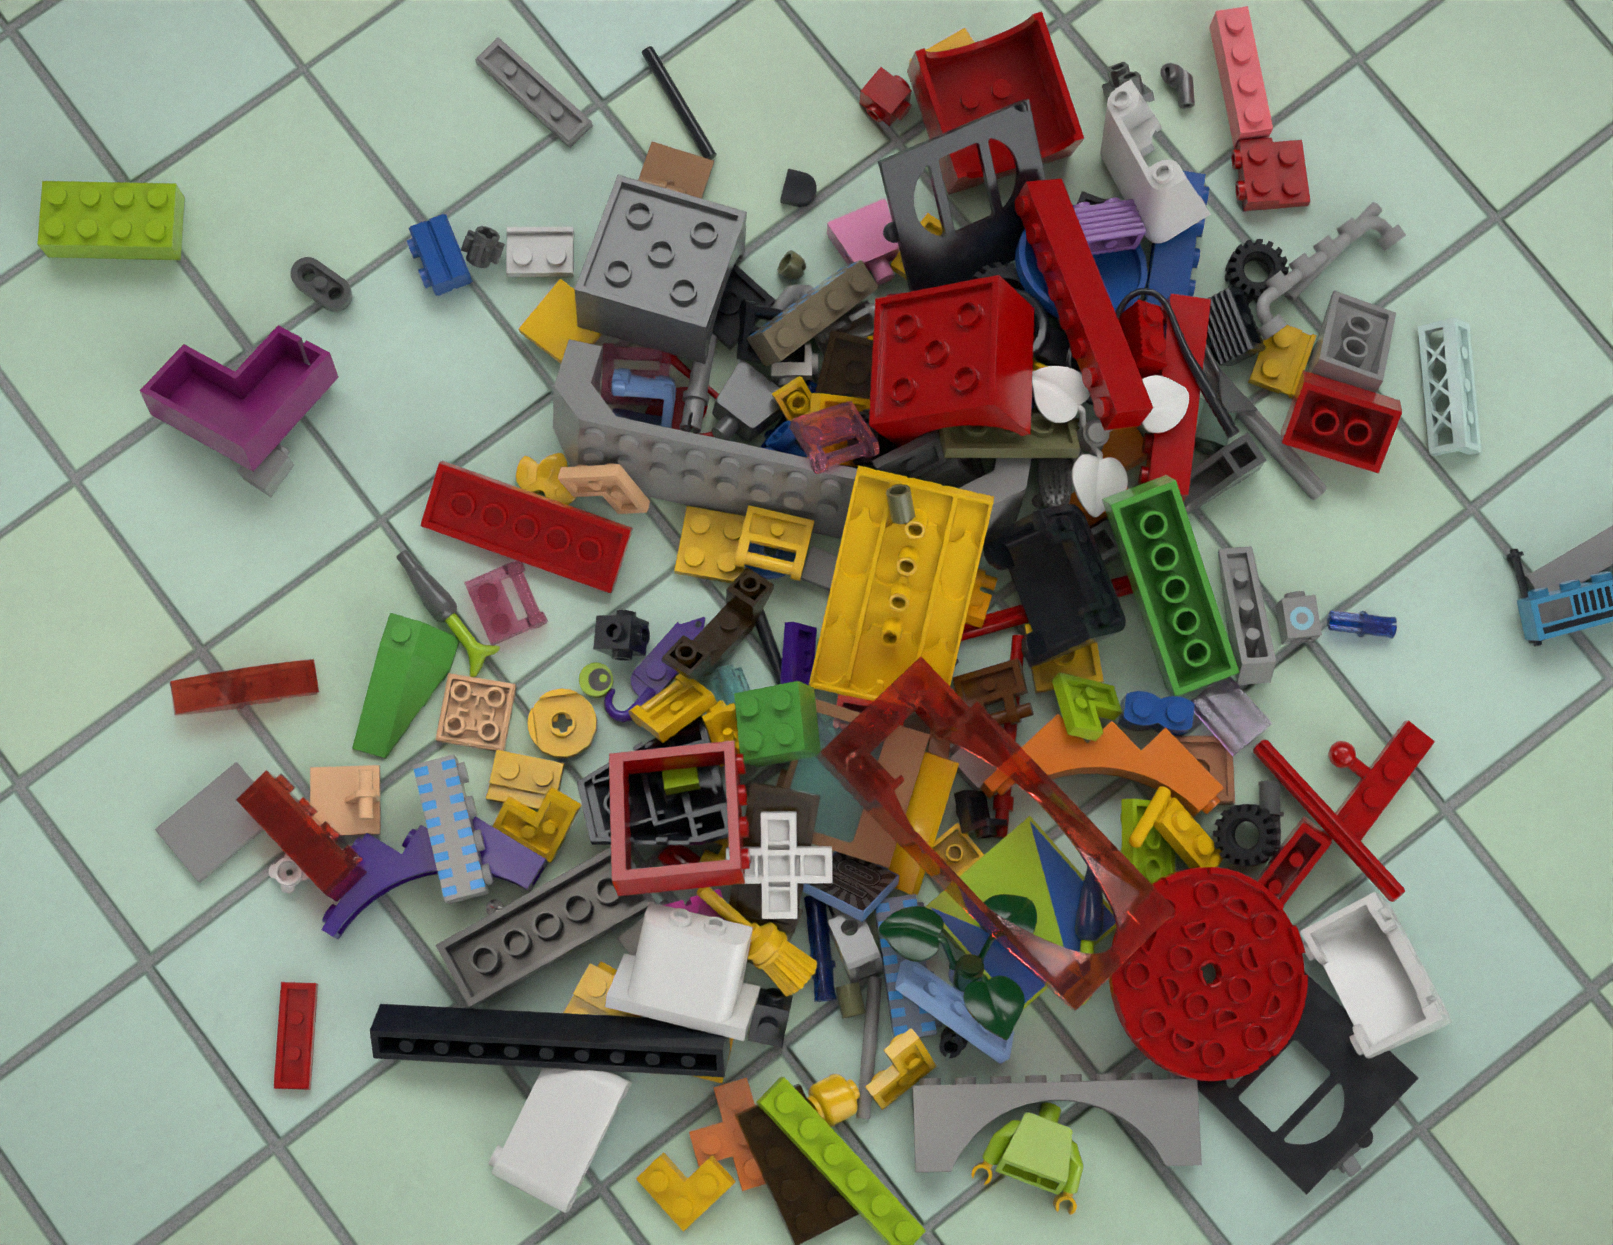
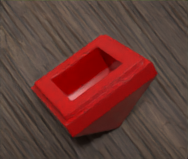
M668 845L659 855L658 859L664 866L699 863L701 857L684 845Z

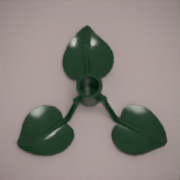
M1009 894L994 895L985 900L978 912V922L980 927L991 935L987 938L978 956L967 954L961 956L958 961L955 960L947 939L940 936L944 926L942 917L929 908L921 906L903 908L892 913L881 923L878 933L898 955L909 961L924 962L931 959L938 952L940 943L948 958L949 969L955 970L953 983L958 990L964 992L963 1001L969 1014L992 1034L1004 1040L1010 1038L1023 1012L1025 1004L1024 993L1015 981L1006 976L998 975L988 980L987 976L983 975V962L996 938L1007 949L1019 948L1030 940L1037 923L1036 907L1027 897Z

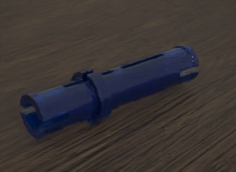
M806 896L804 901L810 957L817 961V968L812 975L814 1002L837 1000L833 974L836 962L832 960L826 903L812 896Z

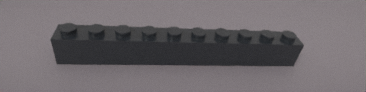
M380 1004L370 1028L374 1059L725 1077L730 1052L729 1037L648 1017Z

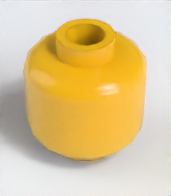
M832 1074L810 1086L807 1100L828 1125L832 1127L856 1113L858 1109L857 1099L860 1098V1092L853 1080H846L839 1074Z

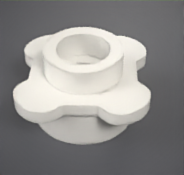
M287 852L284 858L269 868V876L275 878L281 884V890L284 893L294 892L295 886L301 881H307L311 875L310 869L304 867L299 862V856L295 852ZM289 869L293 871L291 876H288L286 873Z

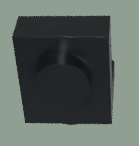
M962 790L954 793L956 815L959 819L962 834H976L977 839H985L996 836V830L1008 826L1007 819L990 818L986 794L983 791Z
M760 988L759 997L753 1012L748 1041L782 1048L793 995L786 997L778 988Z

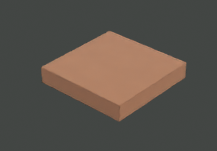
M1232 735L1174 736L1224 787L1217 795L1221 800L1218 805H1234Z

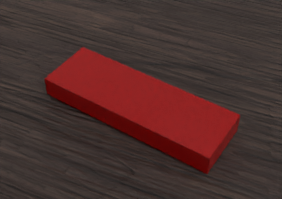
M281 982L274 1089L311 1090L318 993L317 983Z

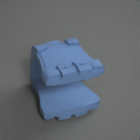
M627 368L615 369L611 384L612 395L664 399L662 416L614 408L612 410L617 417L672 428L676 396L675 380L663 375L655 376V378L634 375Z

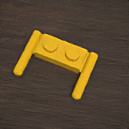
M1160 786L1131 834L1129 844L1134 848L1141 847L1152 826H1154L1189 868L1219 867L1223 860L1219 855L1222 851L1215 849L1214 841L1176 797L1171 798L1170 790Z

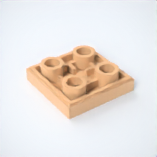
M448 673L435 740L437 742L478 749L505 751L516 684Z

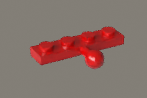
M1409 720L1403 722L1370 767L1356 757V750L1349 742L1338 741L1329 749L1328 757L1334 766L1349 768L1361 778L1335 812L1360 841L1435 743L1433 739Z

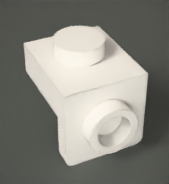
M805 344L804 362L771 364V382L778 385L779 388L799 376L804 379L806 385H811L812 374H818V354H812L811 344Z

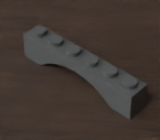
M1248 432L1218 450L1191 470L1189 495L1183 502L1187 515L1259 471L1267 461ZM1109 519L1091 529L1105 565L1121 556Z

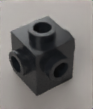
M617 610L616 615L596 616L593 649L612 656V659L619 661H632V656H646V648L650 640L649 622L636 617V612L629 610Z

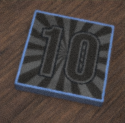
M835 851L832 854L833 882L804 883L803 892L863 922L898 885L900 875L878 864Z

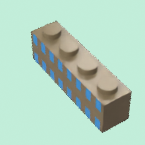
M862 260L847 264L746 339L764 366L781 362L879 287Z

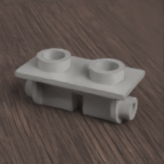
M867 300L855 306L815 335L814 339L823 355L825 356L831 330L863 338L871 336L874 332L875 304H870Z

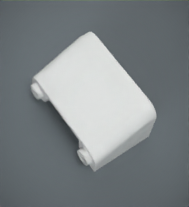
M1130 79L1117 87L1108 97L1100 154L1124 200L1133 199L1134 204L1137 205L1141 221L1144 222V227H1146V238L1153 243H1163L1211 215V213L1176 161L1170 159L1162 160L1151 167H1148L1143 157L1155 150L1152 144V136L1155 130L1158 132L1163 128Z
M1373 892L1301 930L1305 939L1303 941L1305 954L1310 961L1316 959L1323 965L1354 1025L1352 1027L1354 1034L1350 1036V1040L1359 1055L1364 1054L1366 1058L1370 1059L1452 1023L1448 1011L1401 923L1383 896Z
M537 1067L541 1069V1072L504 1147L499 1145L496 1147L488 1165L494 1167L492 1175L567 1213L577 1197V1187L581 1186L593 1157L614 1115L619 1109L617 1105L625 1098L632 1082L610 1071Z

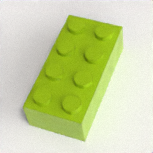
M42 181L37 245L48 258L181 260L185 197L176 183Z

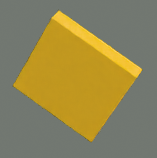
M562 279L558 280L519 328V332L559 363L562 362L569 339L595 344L602 335L577 326L575 289Z

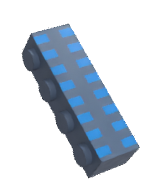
M916 894L885 898L874 909L877 933L881 923L892 913L911 906L924 907V903L917 902ZM878 933L893 1038L905 1033L910 1028L914 1030L919 1038L935 1036L937 1034L936 1028L942 1027V1022L895 989L900 963L905 958L898 955ZM926 961L918 962L922 966L927 968Z

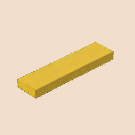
M924 753L888 870L900 875L898 885L895 887L896 889L911 895H918L959 766L958 762L934 753Z

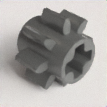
M479 226L475 232L468 230L461 251L467 252L466 260L473 266L487 268L491 262L498 264L505 244L498 242L500 235L497 231L486 226Z

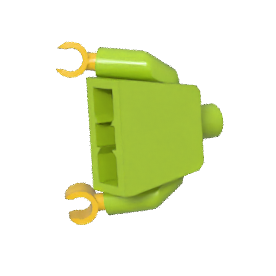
M1042 1103L1038 1116L1032 1113H1025L1021 1121L1011 1120L996 1131L982 1155L983 1162L973 1167L972 1179L977 1169L984 1168L989 1174L984 1185L988 1184L993 1176L992 1166L997 1165L995 1171L1057 1194L1053 1200V1206L1057 1212L1063 1200H1070L1068 1213L1069 1215L1075 1213L1077 1204L1073 1199V1194L1078 1192L1084 1164L1078 1145L1072 1140V1129L1058 1123L1061 1108L1052 1103Z

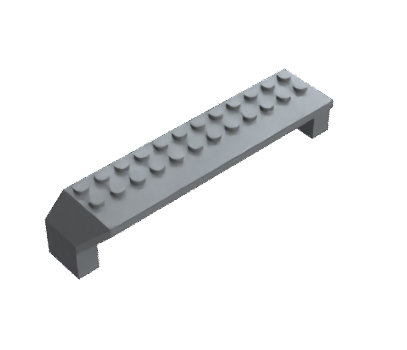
M569 339L554 384L553 429L570 467L577 465H605L607 463L620 464L648 497L746 516L748 505L814 520L813 533L842 539L857 472L856 468L617 417L599 394L602 346ZM995 458L992 472L960 487V489L973 491L978 494L994 496L985 538L1017 521L1027 486L1032 458ZM982 549V553H981L980 559L984 556V551H983V549Z

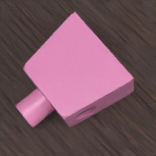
M885 198L827 222V235L847 264L862 260L868 271H871L878 285L886 283L895 277L889 262L893 261L899 253L898 242L891 243L883 236L884 227L892 222Z

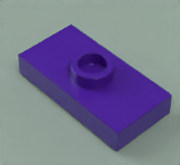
M785 622L780 684L799 681L809 685L815 659L816 627L797 622Z

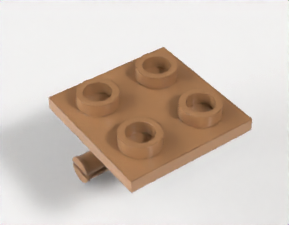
M651 142L638 180L702 199L714 160Z

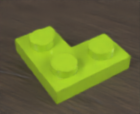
M1061 672L1052 679L1068 735L1096 741L1103 734L1099 717L1115 721L1122 713L1113 685Z

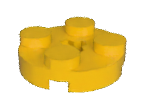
M554 689L544 693L539 698L540 700L535 703L534 707L531 708L528 715V731L532 741L544 754L555 758H570L577 756L591 746L597 731V717L593 706L584 696L571 689ZM562 714L565 715L567 720H572V726H568L567 731L563 733L560 732L559 728H553V722H557L559 720L558 716Z

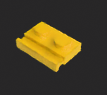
M1286 325L1267 340L1263 338V344L1266 347L1265 350L1258 353L1248 383L1278 394L1283 393L1293 399L1317 335H1309L1302 332L1303 330Z
M496 750L486 799L504 803L511 796L529 808L539 810L547 792L552 787L559 791L565 764Z

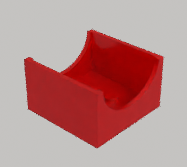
M1042 11L1032 14L1027 20L1009 30L969 45L937 52H927L925 48L914 52L907 73L929 139L1017 101L1029 99L1043 165L1071 156L1084 140V135ZM990 138L988 144L996 180L1016 174L1014 159L1008 148L1002 142ZM976 143L939 159L941 174L948 195L985 183Z
M1000 275L875 298L869 426L897 447L916 439L924 433L953 426H991L1013 431L1020 436L1031 435L1034 307Z

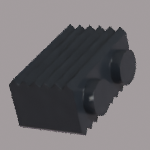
M1229 287L1214 294L1212 297H1208V299H1211L1207 330L1211 342L1209 348L1219 366H1234L1265 350L1266 346L1263 344L1261 334L1257 330L1256 321L1253 319L1254 316L1251 313L1249 303L1246 301L1247 298L1242 289Z

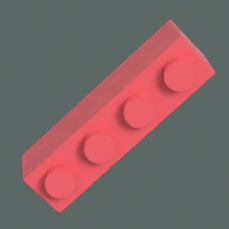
M1248 6L1218 10L1215 12L1209 28L1233 146L1236 148L1239 140L1269 138L1273 125Z

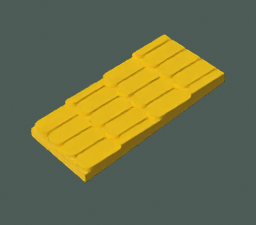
M858 466L809 686L814 687V689L849 697L905 706L906 710L943 718L994 496ZM894 485H908L911 490L915 517L905 524H896L891 520L886 491Z

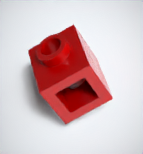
M880 67L860 90L859 104L866 108V112L872 119L877 122L883 121L888 126H891L896 119L902 120L911 109L910 99L912 90L902 77L898 75L893 76Z

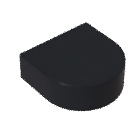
M788 169L780 203L796 207H805L811 204L817 192L814 178L808 173Z

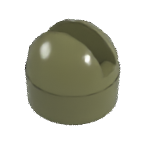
M790 250L781 259L777 272L790 280L799 279L803 276V271L806 269L805 260L799 254Z

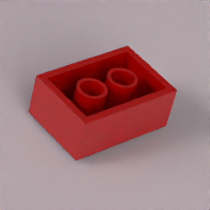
M1303 370L1281 429V444L1379 474L1402 415L1401 402L1398 399Z

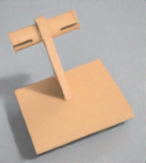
M380 765L310 767L311 837L365 835L366 833L381 835Z

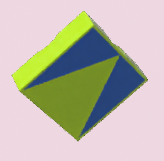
M1028 816L925 906L942 917L944 922L942 933L955 948L965 955L973 954L978 956L987 938L991 935L985 932L978 922V912L985 900L994 895L1009 894L1027 897L1034 903L1037 911V923L1030 940L1019 948L1007 949L996 938L983 962V975L987 976L988 980L998 975L1006 976L1021 987L1025 997L1023 1010L1079 961L1081 940L1075 934V919L1085 877L1031 816ZM1104 899L1103 933L1095 941V946L1112 932L1121 920Z

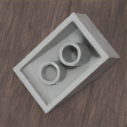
M1333 291L1310 359L1308 372L1376 393L1384 378L1396 312Z

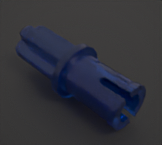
M1332 610L1327 616V626L1330 631L1356 633L1360 638H1363L1365 635L1393 639L1397 630V625H1392L1397 623L1396 617L1368 615L1363 610L1360 613Z

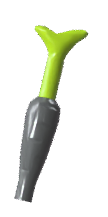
M407 550L402 551L396 558L404 567L424 606L436 621L446 622L465 647L469 658L470 677H476L483 666L485 658L496 654L500 650V646L484 645L477 642L456 615L457 604L451 595L414 560Z

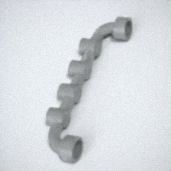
M1367 216L1358 222L1352 217L1336 229L1340 235L1334 240L1328 235L1315 244L1313 248L1316 253L1311 257L1304 253L1291 262L1289 266L1292 271L1287 275L1279 271L1264 282L1268 289L1261 294L1256 305L1257 316L1262 324L1257 330L1264 340H1267L1287 325L1280 314L1273 317L1270 312V304L1370 229H1374L1381 234L1377 242L1384 251L1406 236L1399 224L1392 228L1386 220L1377 216Z

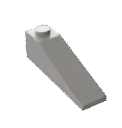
M1252 546L1219 549L1218 558L1228 637L1240 672L1235 674L1236 684L1271 683L1276 658Z

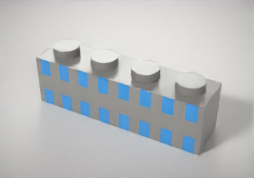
M453 754L414 764L413 769L444 901L448 904H453L490 894L488 885L494 884L489 863H482L480 851L485 850V843L481 830H475L472 817L477 816V810L473 796H466L464 783L469 782L465 762L459 763Z

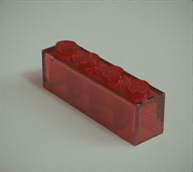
M266 770L236 801L327 897L338 902L367 873L359 864L363 860L362 856L349 844L344 848L338 842L337 838L340 836V833L329 822L325 821L321 824L314 816L318 810L306 798L302 797L298 800L292 793L295 786L283 774L280 773L276 777Z

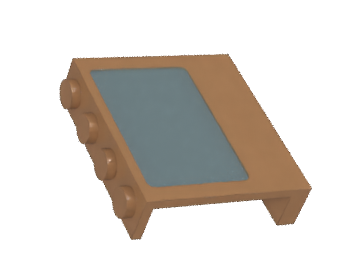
M815 699L821 756L791 761L788 770L781 769L776 786L821 795L812 844L832 846L833 851L889 868L930 734Z

